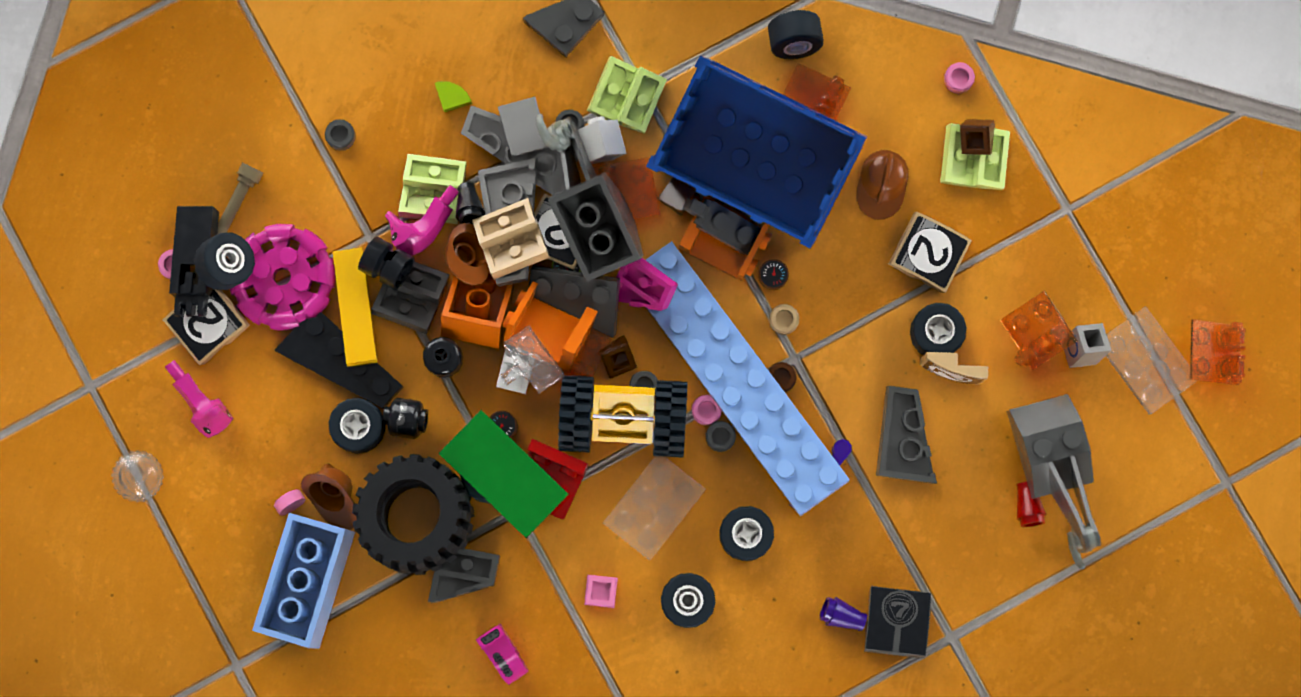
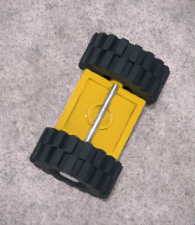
M563 375L558 428L559 451L589 453L591 434L592 441L652 444L653 424H655L653 456L684 458L688 382L657 380L656 408L654 411L655 388L594 385V377Z

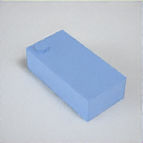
M289 513L252 631L303 647L319 649L355 532Z

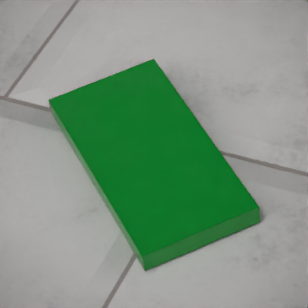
M482 410L438 453L526 539L569 495Z

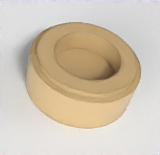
M788 304L776 306L769 316L770 327L780 335L792 333L799 324L797 310Z

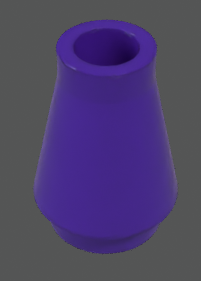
M827 597L820 612V620L824 621L826 626L862 631L867 621V614L860 612L838 597L834 599Z

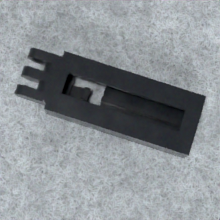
M177 206L169 293L175 297V317H183L185 305L187 317L195 316L196 305H198V317H206L208 298H212L213 288L208 287L202 282L199 276L198 284H193V278H196V274L190 272V266L195 265L194 258L201 244L218 234L219 211L213 206Z

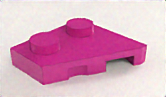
M643 258L621 267L616 278H620L619 302L629 303V306L638 308L645 306L650 310L663 311L667 309L678 286V283Z

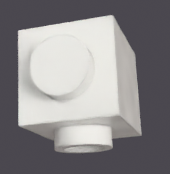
M604 116L595 117L587 121V126L578 129L581 142L591 164L607 163L627 154L618 120H605Z

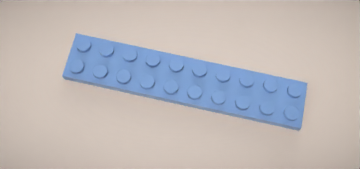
M671 241L647 258V262L678 283L667 309L657 311L647 308V310L798 515L801 517L850 481L848 476L674 243Z

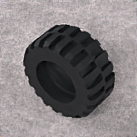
M410 454L409 458H404L402 455L393 457V463L387 464L384 461L377 465L379 471L375 475L370 472L364 478L368 482L364 489L358 488L355 496L359 497L358 504H353L352 514L356 515L357 519L353 522L354 531L359 534L358 541L368 551V555L389 569L407 575L409 573L423 575L428 570L438 571L443 568L441 564L446 561L449 563L453 562L457 558L455 553L458 549L464 550L468 543L465 541L466 535L472 534L474 526L470 523L471 517H474V507L470 505L472 498L462 484L461 479L447 466L439 463L437 460L430 457L423 458L415 454ZM412 488H425L431 491L439 501L440 515L433 531L424 539L413 543L402 542L395 538L389 530L388 514L394 500L403 492Z

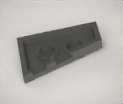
M536 265L531 267L529 286L532 281L538 283L534 298L579 319L586 307L598 311L593 328L614 338L617 330L620 278L602 275L586 282L582 272Z
M886 386L876 476L936 484L937 480L930 457H932L930 446L927 445L924 430L925 421L919 391L916 389Z

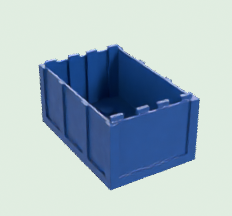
M699 56L694 66L697 68L656 154L650 157L646 167L656 172L662 171L695 187L696 192L704 196L711 195L751 215L750 219L760 224L765 222L801 240L800 244L811 249L868 136L710 58Z

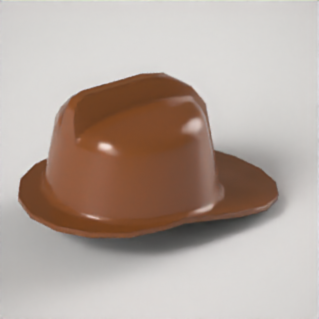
M880 150L866 158L857 188V202L859 208L866 216L884 220L892 217L900 209L908 182V167L905 160L899 154L890 150Z
M464 223L453 228L448 243L444 248L445 262L455 277L463 283L472 286L480 285L486 281L489 267L484 251L479 244L474 225Z
M328 463L317 473L308 474L303 477L301 482L302 491L313 503L324 520L330 525L347 530L353 529V522L357 519L356 515L352 514L353 504L355 503L351 498L353 487L348 475Z

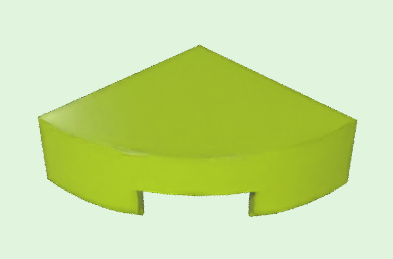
M446 81L435 83L444 113L472 104L467 92L459 85Z

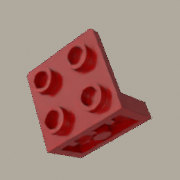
M532 438L527 448L529 451L528 455L569 494L550 514L563 520L569 511L589 465L582 460Z

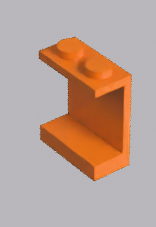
M711 195L704 196L701 202L703 203L705 199L716 202L717 198ZM724 206L761 228L749 254L743 255L696 228L697 225L693 223L696 218L694 216L679 244V250L743 281L746 274L751 277L759 260L754 258L759 248L765 250L772 237V234L768 233L770 225L767 223L762 225Z
M532 281L528 290H521L515 302L517 307L515 312L509 311L503 322L502 327L506 328L503 341L569 371L593 328L598 311L586 307L581 318H576L534 298L538 283Z

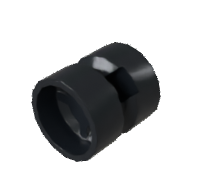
M376 236L365 248L358 264V270L372 278L379 276L381 283L396 291L403 285L410 274L415 257L401 249L394 251L392 244Z

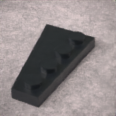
M322 312L315 318H308L300 322L299 326L295 327L274 350L383 409L403 388L378 363L347 367L342 330Z

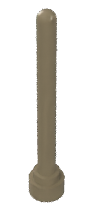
M245 163L241 164L237 171L239 183L219 220L218 234L227 233L249 188H253L255 183L258 184L264 173ZM194 270L196 278H193V284H198V274Z

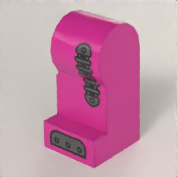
M501 624L475 639L507 685L529 672L519 655L520 653Z

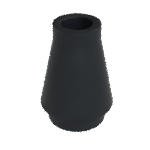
M465 182L458 186L459 193L455 217L460 224H473L472 220L484 216L485 210L478 197L475 185Z

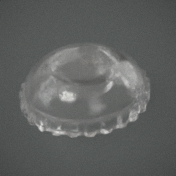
M137 450L136 452L130 451V453H125L123 457H119V461L115 462V467L112 469L113 473L111 476L113 477L114 489L124 499H128L131 502L150 500L152 496L156 495L157 491H160V486L163 484L162 479H164V476L162 475L163 469L157 458L153 457L150 453L147 454L146 451L141 452Z

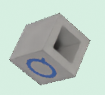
M1103 323L1076 326L1061 340L1069 368L1096 365L1112 351Z

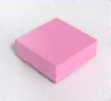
M587 575L584 605L615 608L618 578Z

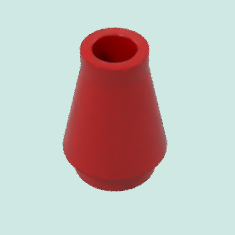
M1027 481L1016 484L1017 520L1020 521L1021 527H1033L1044 524V516L1047 514L1040 497L1032 499Z

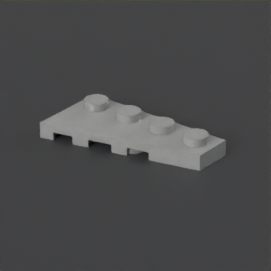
M470 106L461 134L506 164L536 158L538 161L536 184L552 195L566 190L561 152L547 147L522 155L512 156L501 117ZM574 150V155H575V159H576V163H577V162H578V158H577V155H576L575 150Z
M536 158L478 170L485 215L526 198L529 199L534 211L538 166ZM529 266L497 278L496 284L501 287L528 281Z

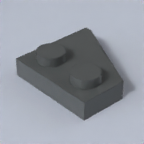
M563 0L530 13L523 20L563 56L567 57L605 13L591 0Z
M459 548L455 553L457 558L453 562L449 563L446 561L441 564L442 569L434 572L428 602L436 603L494 586L500 555Z

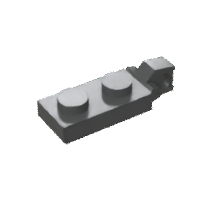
M687 198L682 207L683 210L696 217L693 222L697 225L696 228L743 255L749 254L761 228L709 199H705L702 203L694 198L693 200Z

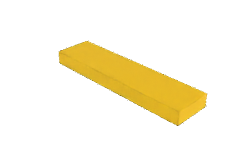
M362 247L333 251L347 367L378 363L367 276L358 270V264L363 254Z

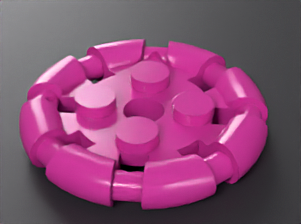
M292 224L269 225L264 227V231L258 234L253 232L245 239L254 252V269L245 282L231 288L230 292L232 296L235 295L238 301L236 305L238 309L255 324L260 325L262 323L270 326V329L290 330L298 327L300 322L308 318H315L327 307L331 300L328 298L331 289L335 288L336 284L334 260L329 258L326 244L313 232L307 229L303 231L296 229L295 225ZM291 239L300 243L297 251L289 247ZM271 241L274 248L264 252L261 245ZM316 256L319 264L312 268L308 260ZM283 269L288 270L291 274L290 281L285 285H278L275 281L277 272ZM312 281L320 284L317 294L309 292ZM254 287L258 295L249 298L246 290ZM301 302L304 309L294 313L291 306ZM268 304L277 306L274 315L266 312Z

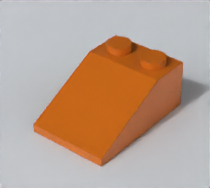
M490 271L486 281L480 285L473 286L463 283L454 275L441 315V336L499 349L505 330L502 325L510 310L515 284L499 287L496 284V279L494 280L491 276Z

